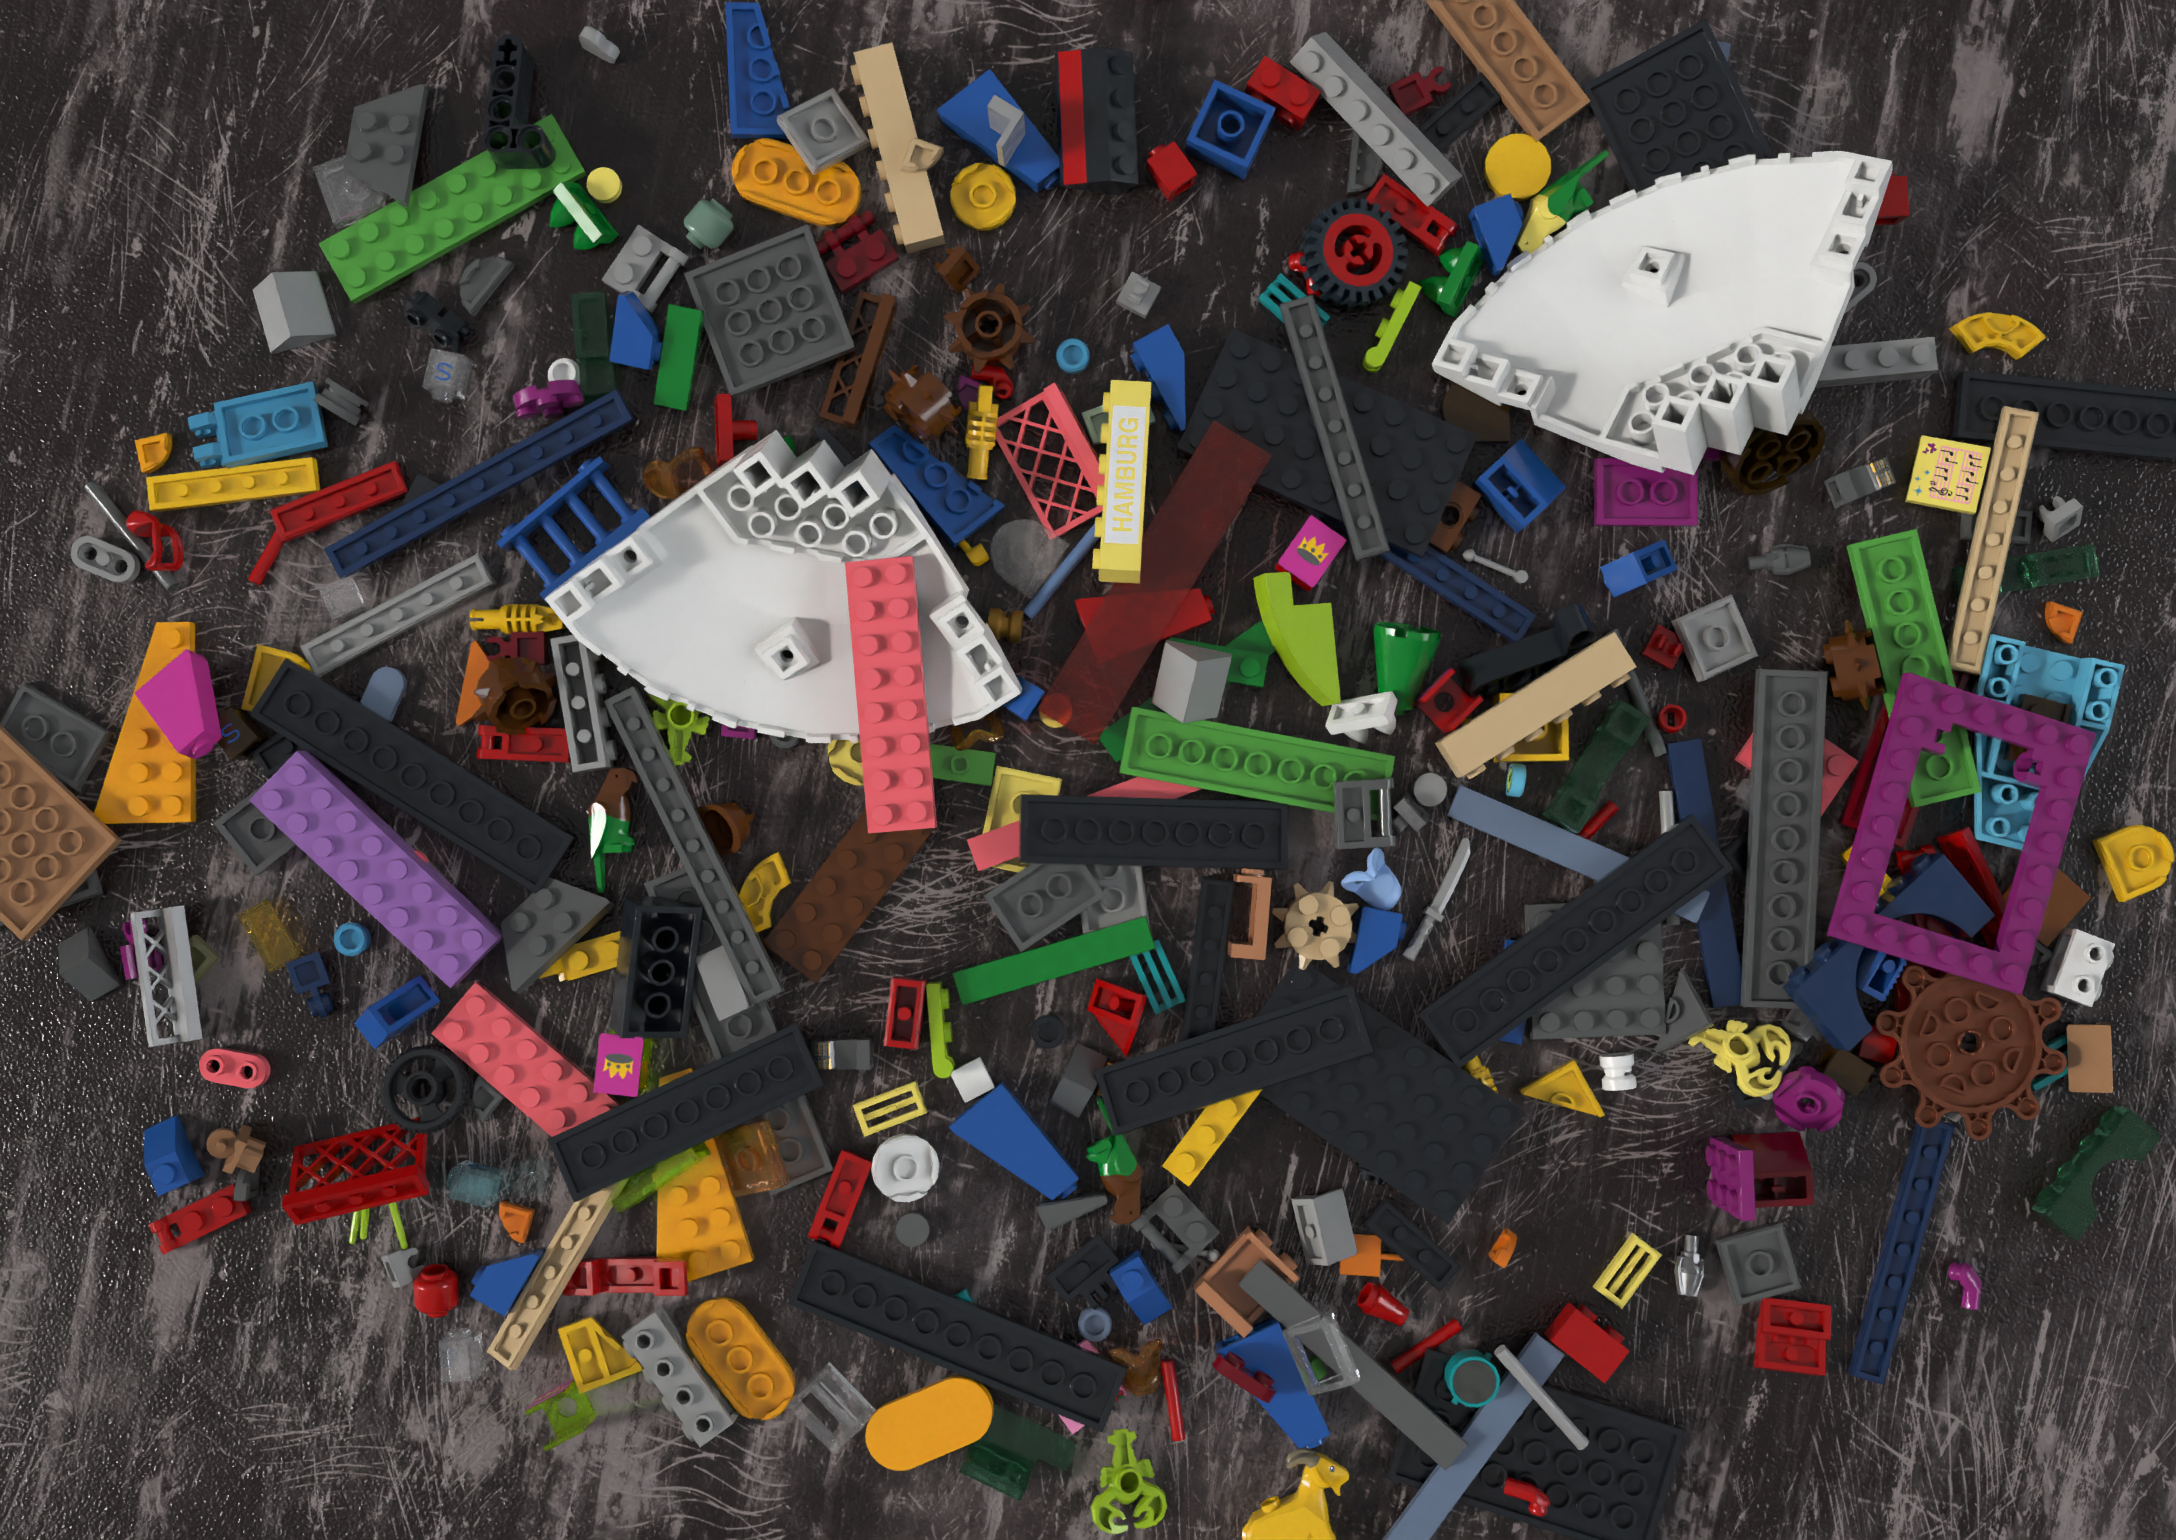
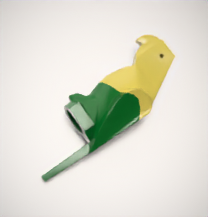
M1606 150L1577 169L1571 170L1530 200L1528 212L1514 243L1521 254L1526 250L1531 254L1543 245V239L1547 235L1563 227L1574 213H1582L1588 210L1587 208L1594 203L1578 180L1609 155Z

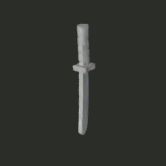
M1463 838L1430 907H1426L1422 914L1426 915L1423 918L1424 920L1420 923L1413 935L1414 937L1408 944L1409 946L1402 954L1411 961H1415L1418 952H1420L1436 922H1442L1444 918L1441 914L1470 856L1469 839Z

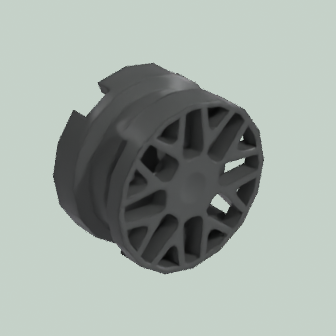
M327 378L325 382L330 385L329 389L325 388L322 393H317L313 401L356 426L360 420L358 415L361 412V409L358 407L361 404L368 407L370 403Z

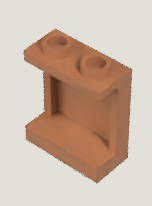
M1244 868L1241 870V874H1233V881L1252 883L1248 942L1228 940L1227 954L1234 958L1265 960L1272 878L1265 877L1264 870Z
M1249 1226L1193 1284L1195 1292L1243 1338L1253 1329L1252 1323L1265 1311L1258 1302L1238 1285L1239 1281L1254 1264L1262 1258L1287 1282L1291 1283L1293 1281L1296 1283L1300 1279L1295 1271L1298 1267L1296 1262L1285 1252L1281 1255L1277 1254L1270 1247L1274 1243L1271 1238L1260 1228L1254 1232Z

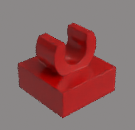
M1658 624L1654 627L1640 655L1667 670H1673L1683 651V645L1680 643L1676 633Z

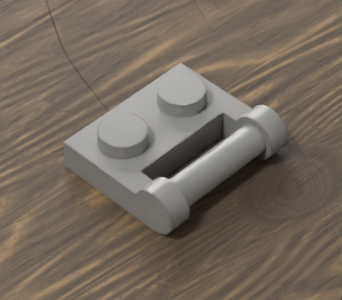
M637 225L602 278V281L619 293L625 291L634 292L645 309L653 313L657 307L655 302L679 266H684L689 257L642 226ZM664 254L668 257L667 261L644 295L638 292Z

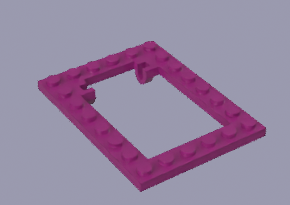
M1903 673L1827 936L2022 995L2096 733L1912 673ZM1952 725L2026 748L2027 752L2020 754L2015 761L2013 775L2018 782L2040 788L1993 950L1874 913L1920 752L1924 751L1933 755L1944 754L1946 745L1936 741L1940 733H1950ZM2037 763L2034 774L2030 773L2029 770L2032 764Z

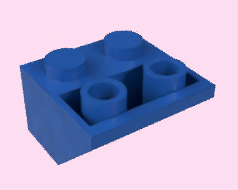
M1522 439L1471 484L1516 533L1525 528L1566 488Z

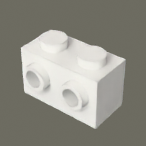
M2064 928L2060 933L2040 991L2077 1005L2092 1007L2093 1003L2101 995V981L2105 970L2109 969L2113 962L2114 954L2112 951L2115 944L2078 929Z

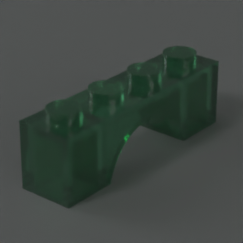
M1623 700L1613 702L1542 816L1566 831L1580 833L1597 805L1598 796L1607 778L1621 758L1634 746L1651 718Z
M2115 1106L2107 1110L2100 1118V1125L2093 1134L2086 1136L2078 1146L2079 1151L2075 1156L2059 1168L2057 1172L2058 1177L2054 1182L2037 1195L2036 1204L2032 1207V1210L2062 1235L2077 1241L2098 1216L2093 1205L2091 1188L2096 1174L2104 1165L2117 1159H2133L2142 1162L2162 1137L2160 1133L2130 1109Z

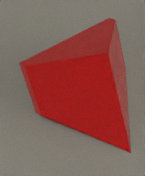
M1096 978L1087 1011L1093 1013L1127 1057L1139 1026L1147 995L1146 993Z

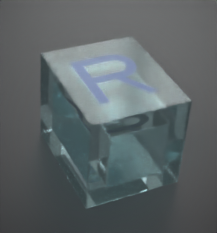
M468 1160L457 1164L456 1168L453 1167L448 1175L447 1187L450 1188L448 1198L486 1208L497 1202L504 1169Z

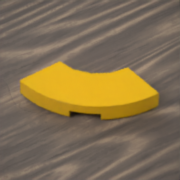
M1992 312L1970 316L1949 328L1969 355L1979 349L1996 348L2007 352L2015 360L2024 356L2046 338L2035 325L2021 317Z
M780 852L764 859L749 873L739 894L756 932L773 926L770 914L773 900L780 890L791 884Z

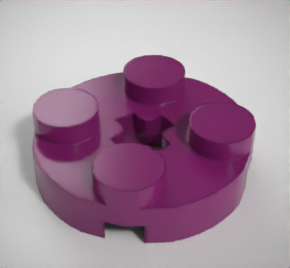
M577 381L547 382L548 387L537 390L536 385L518 391L513 395L518 419L531 418L543 413L544 418H555L564 414L563 408L582 405L584 400Z
M1802 1066L1798 1071L1784 1075L1773 1096L1774 1110L1779 1119L1789 1127L1804 1132L1805 1128H1817L1816 1132H1822L1834 1127L1841 1119L1845 1099L1844 1091L1834 1080L1817 1072L1816 1069L1810 1066ZM1804 1097L1811 1098L1815 1100L1814 1102L1816 1104L1814 1105L1810 1102L1804 1104L1802 1103V1099Z

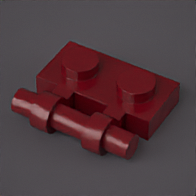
M870 210L860 216H857V214L848 218L849 222L834 232L830 229L822 234L823 238L816 242L820 255L830 249L835 257L824 264L843 295L899 261L897 253L882 229L871 235L866 231V227L876 222ZM856 234L860 242L844 251L840 243Z

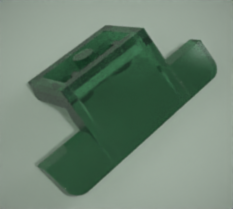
M994 1403V1413L987 1432L979 1440L968 1445L959 1472L1021 1501L1038 1458L1068 1472L1076 1448L1070 1439Z

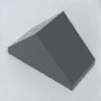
M91 927L83 929L58 944L59 975L90 1002L96 1001L123 985Z
M1078 1042L1049 1104L1079 1118L1098 1082L1094 1070L1104 1067L1108 1057Z

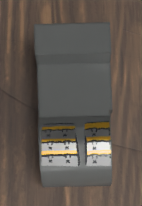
M1886 457L1868 465H1862L1825 480L1824 483L1834 508H1838L1896 483V479Z
M873 1037L810 1041V1051L818 1069L871 1070L874 1067Z

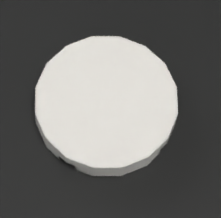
M902 1133L888 1138L879 1146L873 1157L871 1172L875 1185L884 1195L897 1202H911L922 1198L928 1193L927 1191L931 1186H934L938 1179L939 1161L936 1151L926 1140L915 1134Z

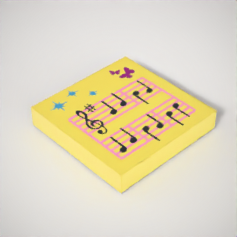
M1922 435L1905 502L1974 515L1977 510L1991 448Z

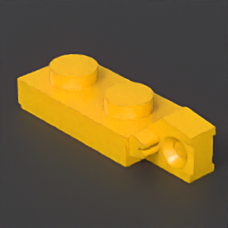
M621 931L574 944L539 979L558 974L560 982L564 980L570 981L617 967Z

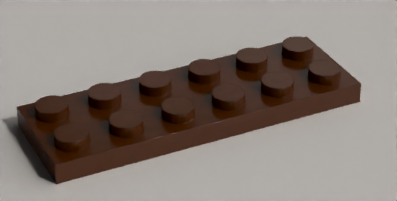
M865 809L764 940L763 944L815 984L818 983L936 828L868 834Z

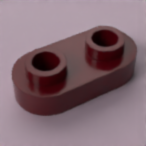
M1228 1351L1226 1355L1223 1353L1218 1354L1212 1363L1214 1369L1266 1403L1271 1402L1277 1392L1272 1386L1275 1382L1273 1378L1261 1370H1257L1256 1373L1252 1372L1244 1366L1246 1362L1231 1351Z

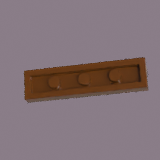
M859 291L848 328L852 338L866 331L868 335L867 344L864 352L857 356L854 351L850 352L853 358L847 361L848 354L838 357L819 415L821 419L856 430L859 429L897 311L898 302L895 296L883 293L882 297ZM865 301L879 305L874 321L868 324L865 323L861 316ZM860 320L862 327L856 329L858 321ZM856 363L858 372L854 384L845 387L841 379L842 371L844 368ZM838 383H840L842 390L836 392ZM846 394L848 403L843 417L829 413L833 400Z

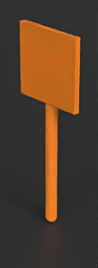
M1353 1234L1357 1254L1340 1261L1339 1274L1380 1277L1381 1260H1404L1397 1254L1381 1253V1240L1376 1235Z

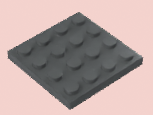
M808 224L684 273L697 309L704 310L702 322L728 391L733 399L857 350Z
M1567 903L1524 904L1525 934ZM1661 922L1529 1018L1530 1039L1666 1034V1023H1664L1665 996Z

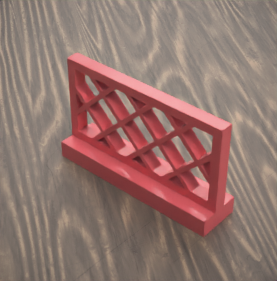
M1055 382L1044 388V391L998 417L996 440L1052 541L1103 512V506H1097L1088 512L1076 509L1081 489L1093 492L1097 499L1098 485H1104L1105 475L1099 474V456L1064 392ZM1041 402L1045 403L1049 411L1046 425L1028 421L1032 407ZM1025 412L1023 419L1016 418L1017 416ZM1010 420L1022 423L1017 442L1006 440L999 427ZM1052 420H1054L1058 429L1051 427ZM1027 425L1044 429L1039 449L1022 444ZM1049 431L1062 434L1065 444L1061 455L1044 450ZM1008 444L1015 446L1014 453H1012ZM1021 448L1038 452L1033 471L1020 468L1017 459ZM1068 449H1070L1074 458L1067 457ZM1043 454L1060 459L1055 478L1038 473ZM1065 460L1077 463L1080 467L1081 473L1077 484L1060 479ZM1024 473L1031 475L1030 482L1027 481ZM1036 477L1054 481L1049 500L1037 498L1033 492ZM1084 478H1086L1090 488L1082 486ZM1059 483L1076 488L1071 507L1054 502ZM1039 502L1047 504L1045 512ZM1052 506L1070 511L1066 524L1057 530H1054L1049 521ZM1075 512H1076V513L1083 514V515H1081V516H1079L1078 518H1076V519L1073 520V516H1074V513H1075Z

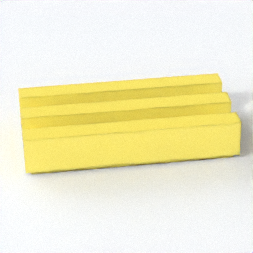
M916 1080L853 1104L864 1137L928 1113ZM908 1091L913 1093L911 1097L863 1114L862 1109ZM913 1103L917 1104L918 1108L868 1127L866 1122L868 1120Z
M1631 1233L1592 1287L1623 1309L1662 1254ZM1638 1245L1639 1247L1636 1249V1251H1635V1252L1633 1253V1255L1630 1257V1259L1628 1260V1262L1625 1264V1266H1624V1267L1622 1268V1270L1619 1272V1274H1618L1617 1277L1614 1279V1281L1611 1283V1285L1608 1287V1289H1606L1605 1287H1606L1607 1284L1610 1282V1280L1612 1279V1277L1615 1275V1273L1618 1271V1269H1619V1268L1621 1267V1265L1624 1263V1261H1625L1626 1258L1629 1256V1254L1632 1252V1250L1635 1248V1246ZM1645 1252H1648L1649 1256L1619 1297L1615 1296L1614 1294L1632 1272Z

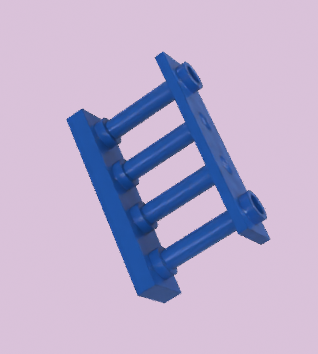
M600 456L596 459L590 458L578 468L579 473L519 524L515 522L506 527L501 533L502 538L496 542L500 548L508 552L516 547L543 579L545 589L539 594L544 600L548 594L606 550L611 549L634 533L643 522L652 517L643 507L638 511L637 509H632L603 475L611 466ZM591 483L596 486L622 517V525L613 532L611 530L606 531L577 496ZM566 504L597 539L595 541L597 546L587 554L586 552H580L551 517ZM540 525L571 561L569 563L571 567L562 575L559 573L555 574L526 539Z

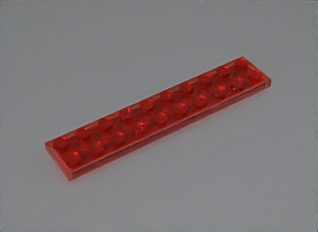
M1213 421L1142 537L1140 584L1118 582L1113 584L1037 710L1096 745L1272 457L1271 454L1218 422Z

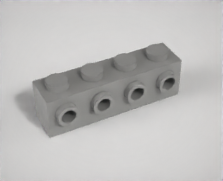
M574 635L551 638L572 771L574 773H588L615 768L614 760L618 759L617 746L614 740H610L608 727L612 726V718L607 707H604L602 695L607 692L604 675L599 674L597 661L601 660V654L599 656L579 642Z
M661 1305L624 1332L621 1336L624 1339V1349L631 1358H637L644 1368L642 1372L645 1379L651 1386L656 1385L663 1394V1404L671 1414H677L683 1423L682 1430L691 1442L696 1441L699 1447H702L735 1422L738 1413L693 1356L685 1338Z

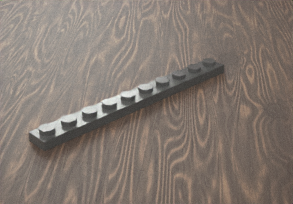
M633 686L605 700L604 703L751 1005L785 990L638 688Z

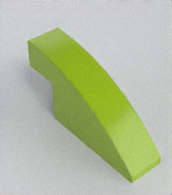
M1290 572L1264 573L1254 577L1256 599L1263 624L1284 666L1297 683L1321 706L1340 704L1341 697L1331 603L1294 605Z

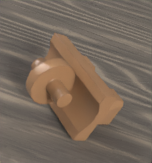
M242 1124L238 1136L227 1128L216 1129L209 1135L206 1146L210 1155L220 1159L226 1158L222 1171L232 1174L235 1167H239L252 1173L255 1172L263 1156L266 1142L250 1136L252 1127Z

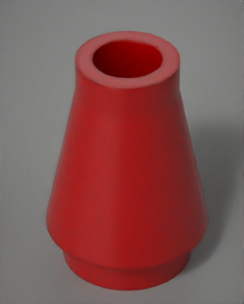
M1368 1282L1362 1288L1357 1298V1305L1362 1308L1364 1314L1392 1322L1397 1326L1403 1325L1408 1318L1409 1308L1402 1305L1380 1283Z

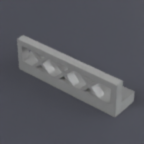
M184 905L130 913L148 1047L203 1039ZM158 916L160 931L152 939L143 931L142 918ZM153 949L161 953L164 959V965L158 973L148 966L147 957ZM158 982L168 988L169 997L162 1006L154 1001L152 996V990ZM164 1015L173 1023L174 1036L158 1039L157 1023Z

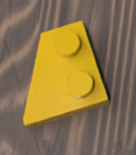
M592 1315L558 1328L579 1394L643 1370V1366L638 1359L631 1358L624 1349V1346Z

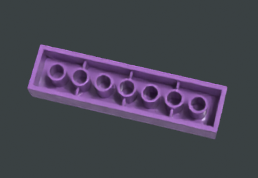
M296 751L249 800L448 987L452 988L459 984L503 939L502 931L431 864L422 860L400 835L310 752Z

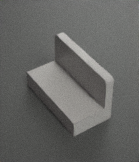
M994 95L987 106L991 129L1001 134L996 147L998 162L1005 167L1026 134L1024 112Z
M1334 1189L1321 1195H1301L1291 1199L1306 1265L1329 1266L1357 1254L1343 1189Z

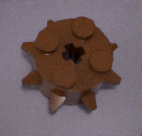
M999 283L992 293L989 291L975 293L969 287L966 288V300L961 304L959 312L945 313L944 319L955 327L957 339L948 348L949 352L963 351L969 359L974 361V372L980 373L986 365L995 366L1001 363L1012 369L1014 367L1013 356L1021 345L1034 342V337L1023 330L1022 317L1030 309L1029 304L1016 306L1009 297L1005 296L1004 284ZM989 323L991 327H995V332L992 334L985 332V324Z
M916 364L901 374L892 369L888 371L895 384L885 393L887 403L883 408L894 420L898 421L901 418L910 427L908 432L916 441L921 444L926 440L935 441L946 430L956 436L959 434L952 422L961 413V406L958 404L952 405L949 399L953 394L939 379L929 371L924 376L918 373L919 367Z
M1848 619L1845 620V633L1828 637L1829 643L1823 644L1824 655L1827 665L1834 663L1836 677L1830 678L1834 698L1841 696L1843 702L1860 699L1864 709L1867 711L1869 710L1870 697L1885 694L1883 685L1876 686L1874 680L1881 678L1874 644L1867 645L1865 638L1872 636L1870 628L1855 631Z
M499 656L491 660L489 668L480 677L477 688L474 690V694L478 696L481 703L480 708L473 715L474 720H490L495 725L497 733L502 732L508 735L527 733L525 728L534 726L538 721L544 724L553 713L555 704L558 703V699L552 693V687L557 682L556 672L542 673L537 665V660H530L524 657L507 659L504 656Z

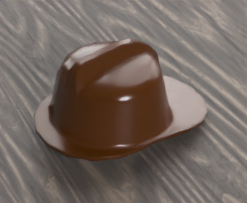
M730 801L696 807L719 856L738 852L741 844L750 834L749 822L754 818L753 813L745 814L739 805Z

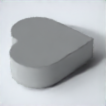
M590 26L583 28L579 35L582 48L609 63H615L620 54L619 48L607 40L595 28Z

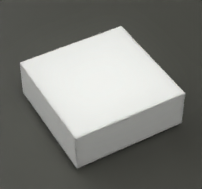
M981 1057L953 1070L951 1074L965 1103L995 1088Z

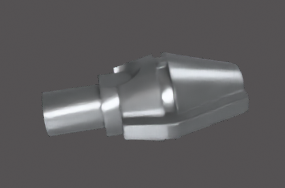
M1685 1235L1684 1252L1681 1251V1256H1677L1674 1273L1677 1293L1680 1295L1697 1297L1704 1276L1703 1260L1700 1259V1254H1698V1236Z

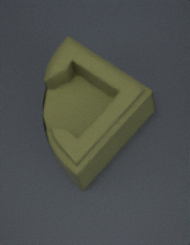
M192 935L189 939L194 980L199 982L219 961L221 956L201 937Z

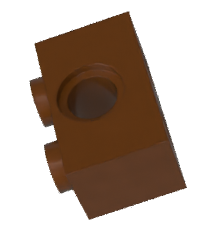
M1457 481L1445 507V510H1450L1454 514L1455 523L1450 526L1445 525L1440 519L1429 543L1431 547L1443 555L1448 553L1449 550L1456 551L1464 538V534L1460 533L1466 521L1471 524L1481 509V506L1477 504L1481 494Z

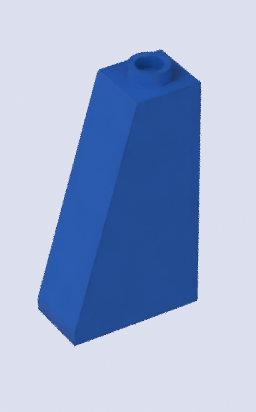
M990 69L937 109L939 121L943 126L1035 192L1039 193L1044 188L1050 190L1060 182L1058 155L1025 113V136L1007 165L1004 167L999 164L996 144L1001 134L990 128L987 106L992 97L996 95L1021 111L1022 109Z
M1003 1080L952 1121L949 1126L953 1133L1052 1201L1059 1195L1064 1199L1078 1187L1075 1182L1079 1179V1173Z
M1271 1317L1254 1325L1251 1332L1245 1338L1237 1333L1215 1343L1218 1354L1223 1353L1226 1355L1228 1351H1231L1240 1356L1246 1362L1244 1366L1252 1372L1256 1373L1257 1370H1261L1275 1380L1272 1386L1277 1392L1270 1403H1266L1257 1397L1255 1398L1299 1449L1305 1446L1308 1449L1314 1448L1325 1441V1437L1329 1436L1330 1432L1277 1319Z

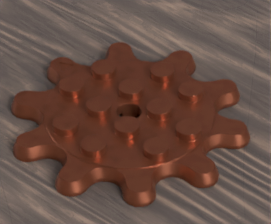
M1911 965L1905 968L1902 972L1901 980L1910 993L1909 1006L1901 1012L1881 1011L1875 1018V1027L1879 1033L1891 1036L1899 1044L1898 1056L1895 1060L1881 1068L1880 1080L1889 1088L1910 1084L1918 1089L1920 1099L1914 1112L1916 1123L1924 1128H1932L1939 1123L1944 1114L1957 1112L1964 1119L1965 1129L1969 1137L1981 1141L1990 1136L1992 1132V1115L1999 1108H2010L2019 1118L2024 1120L2036 1118L2040 1112V1103L2031 1091L2032 1079L2041 1073L2050 1075L2061 1074L2067 1066L2065 1055L2061 1051L2047 1047L2042 1039V1031L2045 1026L2055 1022L2061 1016L2062 1007L2059 1001L2051 997L2031 1001L2024 997L2023 993L2022 995L2014 994L1953 974L1946 973L1943 977L1934 978L1920 966ZM1965 1033H1972L1976 1037V1046L1973 1050L1966 1052L1960 1047L1962 1045L1961 1041L1963 1036L1966 1035Z

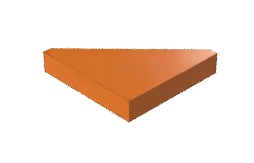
M476 640L471 643L456 717V724L460 727L474 719L473 715L481 706L478 696L474 694V690H476L480 677L489 668L490 663L487 660V653L479 641Z

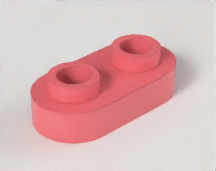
M220 1047L205 1052L199 1062L200 1073L206 1080L225 1085L254 1088L264 1084L270 1076L269 1062L265 1057L256 1053ZM213 1060H217L220 1064L218 1071L212 1068ZM246 1066H250L253 1070L251 1078L245 1074Z

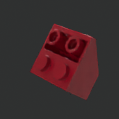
M1800 1132L1730 1134L1732 1141L1753 1150L1755 1208L1814 1205L1812 1169Z

